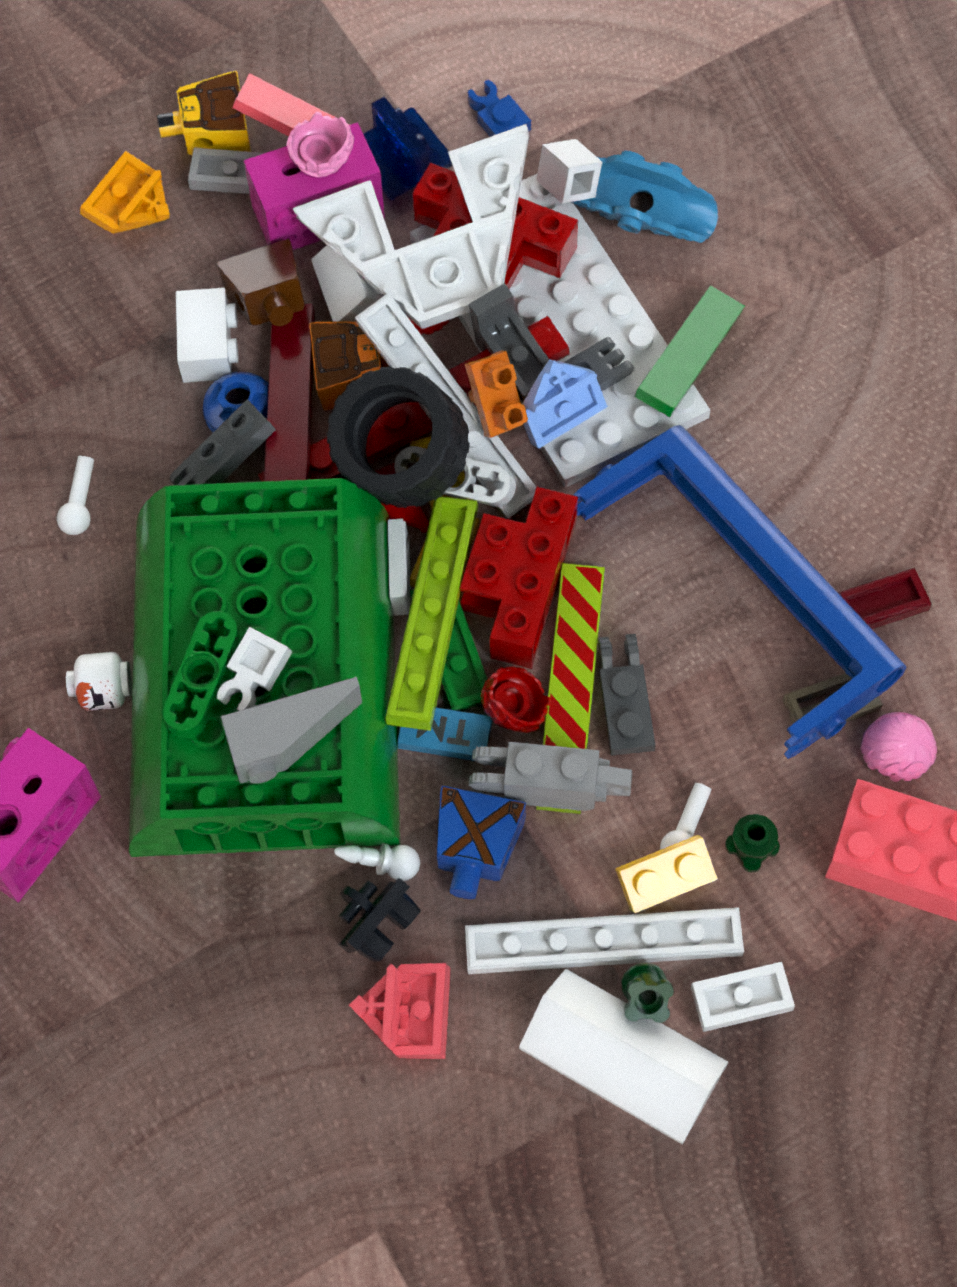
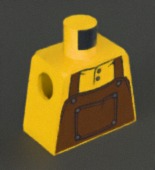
M237 71L180 87L177 90L180 111L157 114L161 138L184 134L187 151L191 156L193 155L194 148L251 152L245 114L233 109L235 100L240 92Z

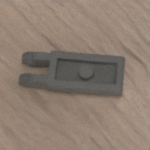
M627 634L625 636L624 651L627 655L628 666L614 668L612 664L613 650L609 637H599L598 647L601 663L599 678L610 755L655 751L656 745L643 664L640 665L636 634Z

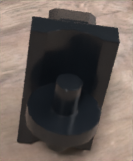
M400 878L395 882L390 881L373 903L369 900L378 888L372 882L367 880L359 891L350 886H345L340 895L348 905L339 914V917L347 924H350L358 913L362 916L338 945L348 953L357 951L375 963L380 962L394 944L377 929L382 920L387 917L401 930H404L421 912L411 897L405 893L410 886Z

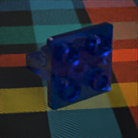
M385 96L371 103L373 128L363 133L381 172L382 191L388 199L393 200L416 187L430 162L446 169L453 166L448 153L450 151L415 108L410 107L405 111H402L399 107L394 109Z

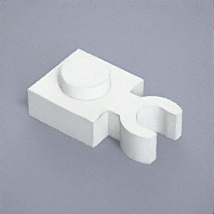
M249 627L226 666L229 670L236 673L234 679L226 681L219 688L217 699L227 705L233 694L241 692L243 698L237 710L241 711L254 707L256 703L254 692L257 687L260 686L267 691L271 690L292 651L287 646Z

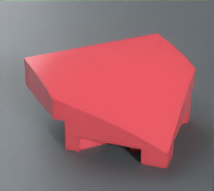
M446 963L401 964L398 968L390 964L386 968V974L363 997L358 995L349 1004L354 1012L361 1017L385 1046L398 1058H446L451 968Z

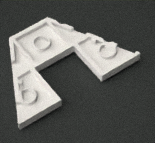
M527 125L516 127L448 152L473 223L395 250L371 180L294 207L293 210L299 221L384 296L389 293L405 315L421 329L470 312L469 303L504 284L529 140Z

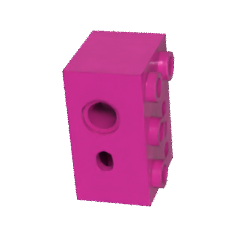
M358 122L349 125L354 135V145L349 158L336 173L330 174L327 177H314L303 173L290 158L287 146L243 160L252 208L268 245L289 238L292 248L295 250L322 241L297 219L293 208L371 180L385 219L381 172Z
M27 728L20 738H14L7 745L3 753V759L0 762V891L17 903H19L101 798L86 765L30 728Z

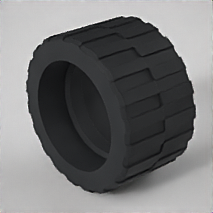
M388 366L381 367L376 371H368L362 374V377L356 381L353 380L346 386V390L336 399L334 409L329 415V427L326 435L332 462L337 465V470L345 479L356 484L359 489L366 490L377 498L380 503L394 505L397 508H407V506H422L428 501L436 500L449 487L451 488L455 484L461 471L463 472L466 465V456L469 453L468 425L463 419L464 414L459 406L427 376L420 372H413L410 368H392ZM408 402L422 404L429 410L432 418V436L423 456L413 466L402 472L389 475L375 472L369 465L366 453L368 435L375 421L386 410L398 404Z

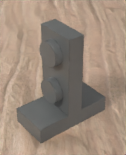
M504 283L468 305L476 345L481 352L488 349L491 355L500 350L507 351L510 364L514 365L517 380L515 383L518 394L524 401L549 358L516 313L514 296Z

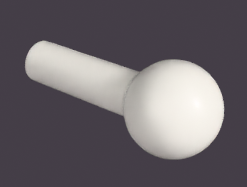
M78 456L69 501L57 513L58 527L68 535H78L84 532L90 524V513L85 507L94 465V459L90 457Z
M695 782L676 830L670 831L663 837L660 850L693 837L712 790L711 788Z

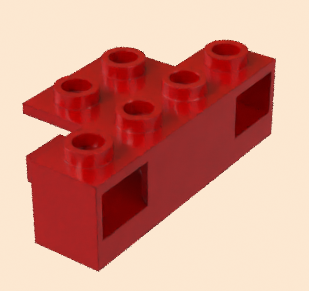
M430 162L413 191L415 222L435 229L434 237L473 223L455 172ZM519 197L504 280L508 289L511 288L523 264L561 278L577 249L578 219Z
M536 487L526 523L486 513L483 514L460 585V591L464 592L460 605L463 611L495 619L490 635V659L532 669L560 578L562 563L565 561L576 525L577 496Z

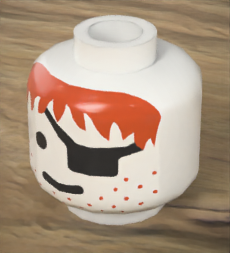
M116 652L80 655L75 661L74 671L66 672L68 696L76 697L78 704L85 711L121 707L125 697L132 695V676L129 662H122V659Z

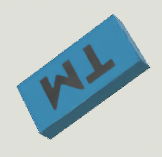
M436 708L431 731L400 727L397 742L398 749L474 761L472 759L473 749L480 746L488 747L492 720L486 715Z

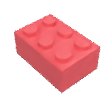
M857 779L825 878L957 921V811Z

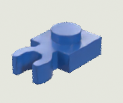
M484 81V90L487 96L480 97L472 89L468 90V103L473 110L477 111V122L489 137L525 124L527 125L528 132L531 130L530 118L510 95L499 99L497 97V87L492 81Z

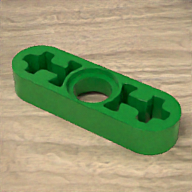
M209 612L198 621L165 701L163 718L170 733L178 738L190 739L198 736L205 729L216 702L218 690L222 686L228 672L226 666L238 647L240 636L236 622L226 612ZM219 627H224L227 637L220 636L214 646L215 656L209 653L212 641L208 632L215 633ZM198 665H208L215 672L213 678L208 683L199 685L189 680L191 670ZM188 692L194 696L191 709L195 718H186L184 723L180 724L175 713L185 712L189 703Z

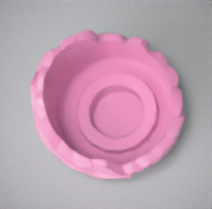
M319 112L314 113L310 121L305 120L303 123H298L291 131L287 140L290 158L303 173L314 177H327L330 174L336 173L346 163L354 145V135L342 116L339 119H331L330 116L322 117V114Z
M905 712L887 713L875 720L863 733L860 747L867 766L872 770L878 769L880 774L889 776L893 782H898L901 779L911 781L912 779L920 778L934 764L937 753L936 741L929 725L916 715Z

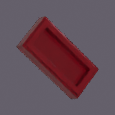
M915 567L838 592L871 629L929 611L932 605Z

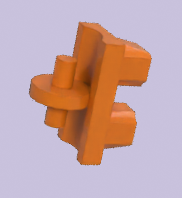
M500 350L486 358L465 364L472 389L468 392L469 400L471 403H476L485 437L492 438L524 425L523 423L527 422L526 409L520 402L515 383L517 380L514 365L510 364L507 351Z

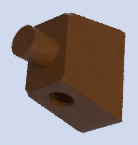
M289 238L217 262L227 298L231 303H235L236 309L250 325L257 326L270 321L275 326H284L292 320L293 313L304 309L305 302L300 276Z

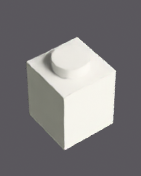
M577 139L543 144L536 180L562 204L595 198L602 161Z

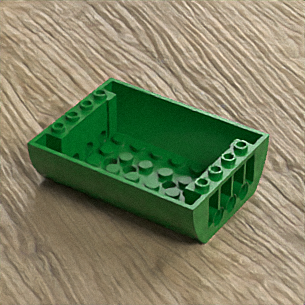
M343 478L165 486L154 493L140 509L136 524L129 818L130 857L327 849L347 845L373 847L381 846L383 843L389 846L400 845L397 726L387 725L386 713L395 677L394 611L389 594L388 520H390V517L378 499L366 490L359 489L356 484ZM267 564L258 573H248L243 569V565ZM258 597L267 602L266 608L258 614H249L243 610V605L250 598ZM222 611L234 618L240 636L239 644L249 627L287 646L292 651L271 690H266L263 695L256 697L255 706L354 677L358 679L362 704L288 769L278 772L269 781L263 783H251L248 781L240 784L221 716L238 712L237 707L243 698L241 692L233 694L227 705L216 699L205 729L196 737L181 739L174 736L168 730L163 718L165 701L196 625L201 617L209 612ZM219 627L215 633L208 632L212 641L209 653L215 656L214 646L220 636L227 637L224 627ZM198 665L191 670L189 680L199 685L208 683L213 678L215 670L208 665ZM228 669L223 684L234 679L236 673ZM188 692L189 703L185 712L175 713L180 724H183L186 718H195L191 709L194 696Z

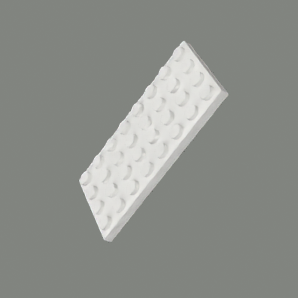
M537 174L521 181L519 197L578 219L577 249L561 278L523 264L509 289L514 296L516 313L526 327L549 316L569 346L570 355L559 360L560 362H565L600 340L610 337L615 343L613 350L620 349L625 355L622 362L629 360L635 367L629 376L602 391L607 408L540 448L560 482L566 488L599 472L609 464L620 462L673 426L681 425L688 429L708 419L710 408L694 384L671 417L664 415L634 397L638 387L668 345L574 203L562 204L536 180ZM423 225L410 231L412 244L433 237L436 230ZM470 312L458 316L476 345Z

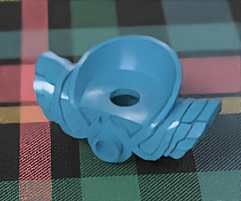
M627 150L622 151L621 155H612L607 158L597 157L602 161L595 198L572 202L577 204L578 207L586 208L590 212L597 211L601 217L608 220L616 219L618 221L617 226L627 232L637 234L641 230L649 229L657 235H671L678 239L699 243L704 242L706 239L708 240L713 234L718 220V207L715 198L702 188L693 185L692 182L682 175L683 170L679 166L668 162H661L660 165L644 161L645 158L640 154ZM638 192L649 193L653 198L651 209L643 213L631 208L630 200L634 194Z

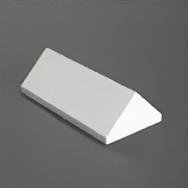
M565 969L543 995L519 1049L683 1145L725 1070L728 1061L664 1024L654 1022L653 1019L628 1020L624 1013V1006L627 1003Z

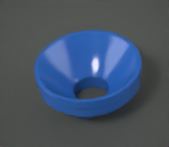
M232 372L215 380L208 388L203 400V415L207 427L213 433L242 405L231 404L226 400L228 392L235 388L246 389L250 393L248 400L267 419L269 383L262 377L249 372Z

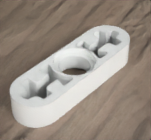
M417 446L403 449L396 457L395 472H402L407 469L409 463H416L418 457L420 459L427 449ZM466 458V465L464 467L465 479L463 483L455 488L449 487L443 493L444 495L476 500L481 504L498 507L507 504L513 498L516 484L513 476L504 468ZM496 475H498V480L504 484L502 490H495L493 496H491V491L475 484L476 476L481 480L493 482L496 479Z

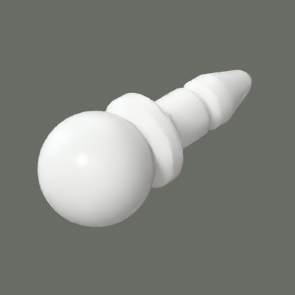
M383 843L379 851L374 848H360L358 845L336 847L334 850L338 857L349 863L359 862L360 865L376 866L377 875L388 873L395 880L398 878L403 881L409 880L417 874L420 868L418 853L407 845H397L390 848L388 844Z

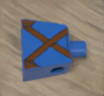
M447 786L441 787L437 862L439 869L453 872L449 890L452 895L463 899H475L480 878L492 881L501 880L525 824L526 802Z

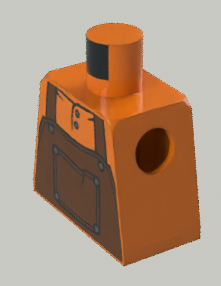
M356 321L309 323L316 388L324 411L334 409L336 399L339 395H342L346 390V386L353 380L356 381L362 377V374L368 371H376L381 367L389 366Z

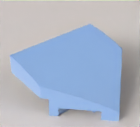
M549 359L522 404L525 406L528 417L527 422L523 424L530 443L539 449L607 408L597 381V374L584 367Z

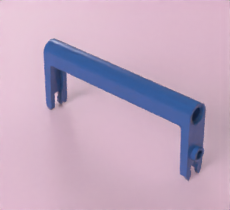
M673 426L617 464H609L603 467L593 480L573 494V496L578 497V502H580L578 504L577 516L581 515L586 521L656 476H666L844 672L851 677L852 680L788 727L787 732L792 737L784 743L788 749L784 753L787 759L796 756L821 737L830 739L845 726L846 719L888 690L904 674L906 665L683 426Z

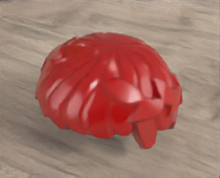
M515 666L498 669L487 679L481 692V703L485 713L488 714L491 720L499 727L518 733H531L539 729V725L544 722L545 716L548 713L547 706L551 703V698L543 695L544 689L541 687V682L532 673L524 668Z

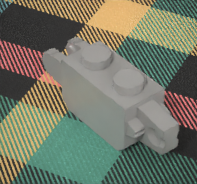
M509 742L508 748L480 746L473 749L472 759L476 763L506 767L505 774L473 773L469 777V786L477 791L503 793L504 798L526 802V805L587 811L594 809L595 802L606 801L607 795L630 796L632 770L610 767V760L599 758V750Z

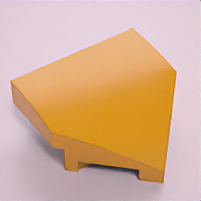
M125 151L81 205L80 215L113 234L169 219L170 213L163 191L161 171L154 170Z

